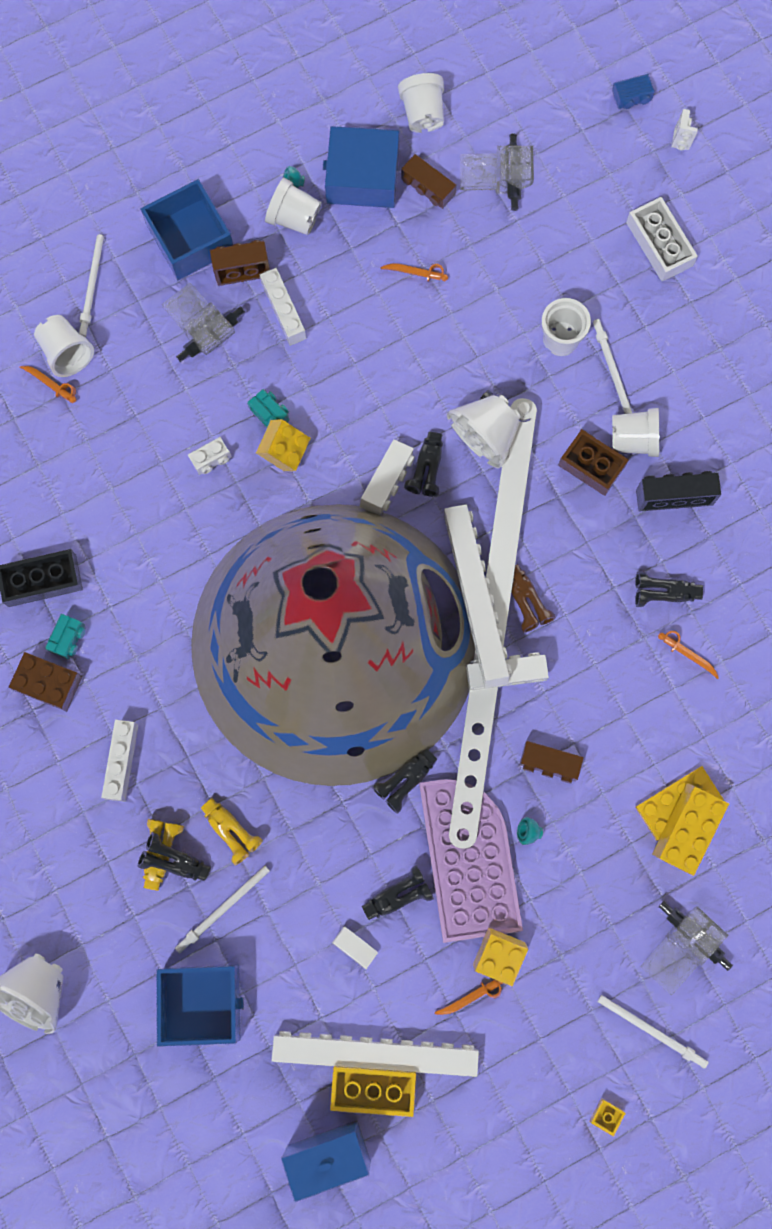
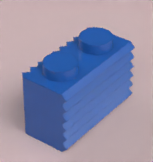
M644 74L615 82L612 93L618 109H629L637 104L644 105L649 103L653 98L654 89L649 74Z

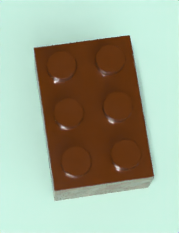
M254 240L247 244L237 243L230 247H216L210 250L212 267L218 286L260 279V274L270 270L264 241Z
M581 429L560 458L558 466L606 496L625 469L629 459Z
M24 652L8 688L67 712L83 676Z

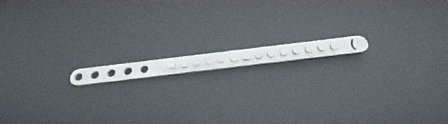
M524 398L515 400L511 405V409H515L520 413L521 418L519 420H531L527 422L519 421L501 469L486 573L490 583L488 592L489 595H493L494 599L492 609L498 615L499 623H496L497 629L502 631V647H504L537 412L535 404L531 400ZM475 649L474 660H478V658H477V653H476V649ZM498 687L469 691L449 829L450 842L457 848H469L477 839ZM480 723L483 725L484 732L481 735H475L472 732L474 724ZM476 749L480 752V759L478 761H471L469 759L468 753L470 750ZM471 775L476 778L477 783L475 787L469 788L465 785L464 780L467 776ZM469 802L472 804L473 810L470 814H463L460 807L462 803ZM459 829H466L469 832V838L466 841H460L457 838V831Z

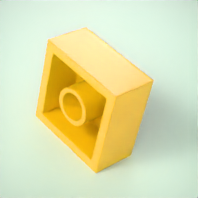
M601 1098L589 1122L614 1137L626 1113Z

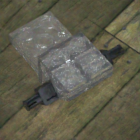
M513 133L509 135L510 144L507 146H497L496 154H460V190H496V194L507 193L508 198L511 199V210L517 211L519 209L518 200L521 199V189L533 185L534 181L533 146H518L517 134Z
M188 283L161 304L190 340L183 346L184 350L176 356L180 363L188 356L193 358L199 352L208 355L235 334L233 326L238 323L237 318L245 313L244 309L240 306L234 312L228 311L222 315L211 302L208 303L191 283Z
M665 901L659 905V908L668 915L666 919L674 927L640 967L669 995L672 996L698 965L702 966L708 958L714 964L719 963L726 971L732 968L733 964L724 957L725 953L719 948L729 935L699 907H694L688 914L684 915L677 908L672 909Z

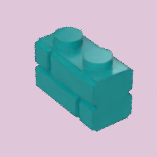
M262 389L247 403L248 408L266 427H268L271 420L283 419L286 422L290 420L288 409L283 404L279 405L276 402L277 398L271 391L267 393L265 389Z
M60 614L45 649L69 660L77 652L78 646L76 644L79 638L82 639L85 634V624Z

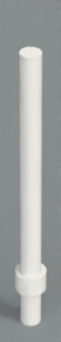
M100 234L96 237L84 309L80 315L81 326L79 334L86 337L88 325L91 323L92 316L90 312L104 236Z
M596 319L593 321V325L597 333V342L602 347L624 413L630 414L632 410L607 342V333L603 330L600 319Z
M266 866L260 869L194 931H189L186 934V938L175 947L176 951L180 954L191 943L194 944L199 940V936L265 877L270 870Z
M603 995L599 997L598 1003L682 1054V1057L687 1061H693L704 1069L707 1067L709 1062L697 1055L692 1048L684 1047Z

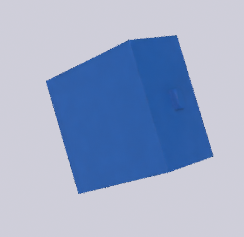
M330 126L327 160H323V170H326L325 192L327 204L394 208L399 159V131Z
M199 179L140 208L147 228L177 280L211 264L210 250L216 247L233 246L229 230Z
M239 965L156 969L157 1047L236 1044L240 1041V1009L244 1010V997L240 998Z
M358 1120L290 1144L281 1158L294 1202L368 1176L371 1164Z

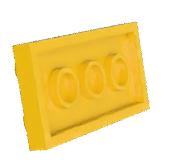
M703 766L635 807L656 841L659 840L687 783L724 800Z

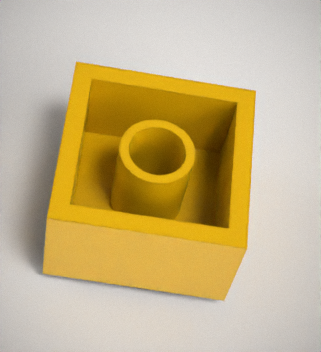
M283 419L271 420L256 454L283 471H296L311 438Z
M488 927L473 962L474 970L513 987L527 954L528 947L524 941Z

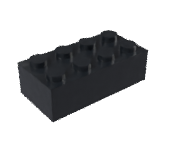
M704 471L701 474L695 475L692 472L682 474V476H674V474H666L658 478L652 475L646 476L641 480L636 489L638 512L713 506L721 496L719 473Z
M72 549L0 565V593L2 603L7 607L83 590L77 556Z

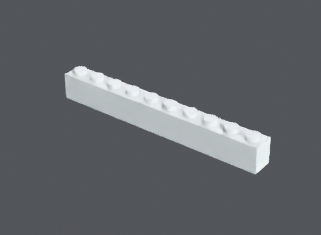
M467 504L444 508V519L484 687L490 688L506 685L509 682V677L512 676L510 665H506V648L501 645V641H503L502 631L497 629L496 623H499L498 615L492 609L494 599L493 595H489L488 592L490 583L488 577L485 578L484 576L486 567L484 560H480L479 555H482L480 544H476L475 540L478 538L476 527L472 528V511H468Z
M279 1031V1034H275L273 1039L272 1062L477 1077L479 1051L474 1049V1045L462 1044V1048H455L452 1043H442V1046H433V1042L422 1041L421 1045H414L411 1040H401V1043H393V1039L381 1038L380 1042H374L370 1037H360V1040H352V1036L341 1035L340 1039H333L330 1034H320L319 1037H311L312 1033L300 1032L299 1036H292L289 1031Z

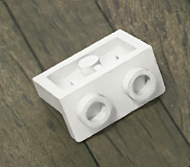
M682 110L674 128L671 147L678 150H689L698 132L697 128L690 127L692 118H689L690 110Z
M221 437L188 454L199 475L208 474L214 467L224 465L232 458Z

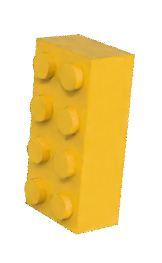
M687 783L652 855L694 876L729 803Z
M334 1066L330 1111L413 1117L416 1072Z

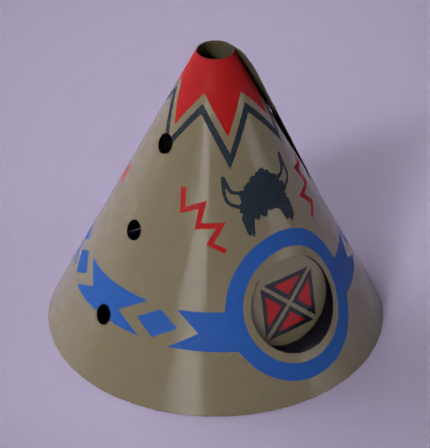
M342 504L316 505L282 514L252 530L237 542L214 569L204 587L198 602L191 639L194 676L200 696L209 715L227 740L243 755L274 774L294 781L326 786L352 785L387 776L398 771L406 762L417 756L418 753L421 754L426 748L428 750L432 748L448 731L467 699L469 685L466 667L467 664H470V661H474L475 645L458 573L447 556L422 532L392 515L383 512L381 515L360 508V506ZM313 530H320V531H317V532L307 533V532L313 531ZM315 546H323L316 549H309ZM315 567L331 569L338 579L336 592L330 598L322 601L309 598L302 588V578L308 570ZM423 569H429L440 576L451 590L458 606L460 633L456 644L449 651L441 650L442 632L439 613L432 589L422 571ZM330 651H338L342 654L341 659L334 663L326 662L322 657ZM343 701H350L354 704L351 710L345 712L336 710L335 706ZM359 746L365 749L358 756L347 754V751L352 747Z

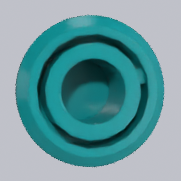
M288 166L284 171L283 178L291 181L296 188L303 187L305 177L295 167Z
M524 817L519 822L517 837L522 845L532 844L537 839L542 838L543 829L539 827L535 820Z

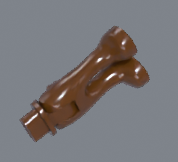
M519 564L515 565L511 593L524 617L521 629L523 633H527L537 628L539 623L540 625L548 624L556 617L552 611L545 608L531 580L525 575V571L521 570ZM526 598L530 599L535 609V612L538 616V620L532 612Z

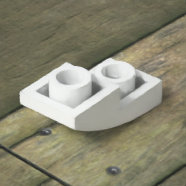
M346 927L341 929L332 944L344 954L350 956L364 969L368 968L378 954L376 950Z

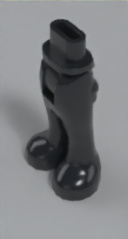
M428 432L418 455L414 477L405 482V490L414 494H420L425 468L429 466L422 494L428 497L439 495L436 476L443 446L441 441L443 435L441 433Z
M637 572L635 586L638 588L635 596L636 607H644L649 601L693 602L695 599H703V585L695 584V582L652 578L645 572ZM643 588H665L667 591H652Z
M426 748L421 754L418 753L417 756L406 762L388 781L376 783L372 786V789L384 800L406 778L407 781L385 801L398 814L402 809L404 797L425 778L429 769L433 768L432 765L437 761V758Z
M154 832L150 834L147 840L146 850L172 858L175 861L169 862L147 851H143L137 865L141 869L155 867L180 877L193 878L195 881L197 879L205 881L211 869V866L204 864V861L197 859L193 855L166 846L161 842L160 836Z
M415 865L411 868L410 875L407 878L382 890L373 899H368V903L362 905L368 920L374 917L380 918V915L384 916L393 913L418 899L426 901L434 899L426 883L398 897V894L425 881L418 866Z

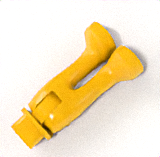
M213 798L209 799L201 807V810L205 813L204 817L208 819L213 830L231 849L233 853L231 861L235 866L244 861L250 854L231 835L230 830L234 831L249 852H254L262 844L263 839L261 837L250 835L226 808L222 807L221 803L217 804Z
M154 819L147 820L150 834L154 832L161 836V831L164 828L162 843L169 847H172L174 837L182 833L184 826L179 824L165 823ZM147 851L153 854L154 856L162 858L166 861H169L170 859L169 857ZM155 867L144 869L145 875L143 879H145L143 888L159 891L160 882H163L161 878H164L166 871Z

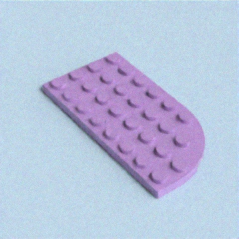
M446 779L419 783L443 943L484 937L488 927L504 934L523 931L507 830L499 808L483 792L477 839L469 848H457L449 839L457 780ZM465 783V785L469 788L474 787L470 784ZM464 802L461 804L460 808L463 814H470L472 812L473 806L471 803ZM459 829L457 831V838L460 841H466L469 838V832L466 829Z

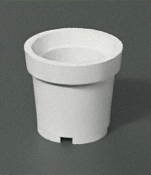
M422 73L402 80L398 84L400 99L404 102L410 130L422 133V129H427L430 132L441 128L444 122L442 93L444 92L443 77L433 73Z
M283 178L270 201L265 222L274 226L278 224L309 235L316 222L317 213L319 214L322 202L296 188L291 181Z
M561 298L551 302L545 308L542 315L543 343L552 354L567 356L585 338L591 325L590 314L586 307L577 300Z
M53 315L46 318L47 322L44 324L40 323L36 327L34 337L47 357L48 366L53 374L58 377H69L83 370L93 358V345L84 336L80 335L62 315Z
M651 408L646 412L612 415L613 450L618 453L648 454V457H659V408Z

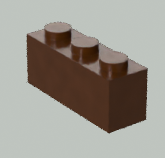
M416 154L401 169L403 182L414 187L420 195L426 196L435 206L443 209L456 195L457 185Z
M526 741L519 766H523L522 770L534 773V770L540 771L542 776L553 778V775L561 777L560 781L572 784V781L576 782L578 780L584 757Z

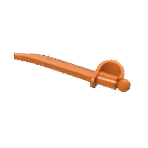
M387 264L380 267L384 270L399 271L425 277L428 282L430 278L442 281L448 280V276L444 274L443 267L440 264H433L429 270L402 264ZM439 268L442 270V273L434 272L433 270Z
M19 366V368L29 372L54 390L57 398L62 396L70 403L76 402V389L74 386L68 383L59 386L39 370L30 366ZM69 387L71 388V394L66 391Z
M678 632L659 633L658 638L664 640V643L672 647L671 652L677 650L706 669L716 679H719L716 670L708 661L679 643L680 635ZM675 633L677 641L669 637L668 634Z
M495 979L486 985L481 982L482 987L455 1003L435 1011V1014L446 1015L454 1013L485 994L490 998H498L502 993L501 985L503 983L495 981ZM499 987V992L497 994L491 995L488 993L494 990L495 988Z

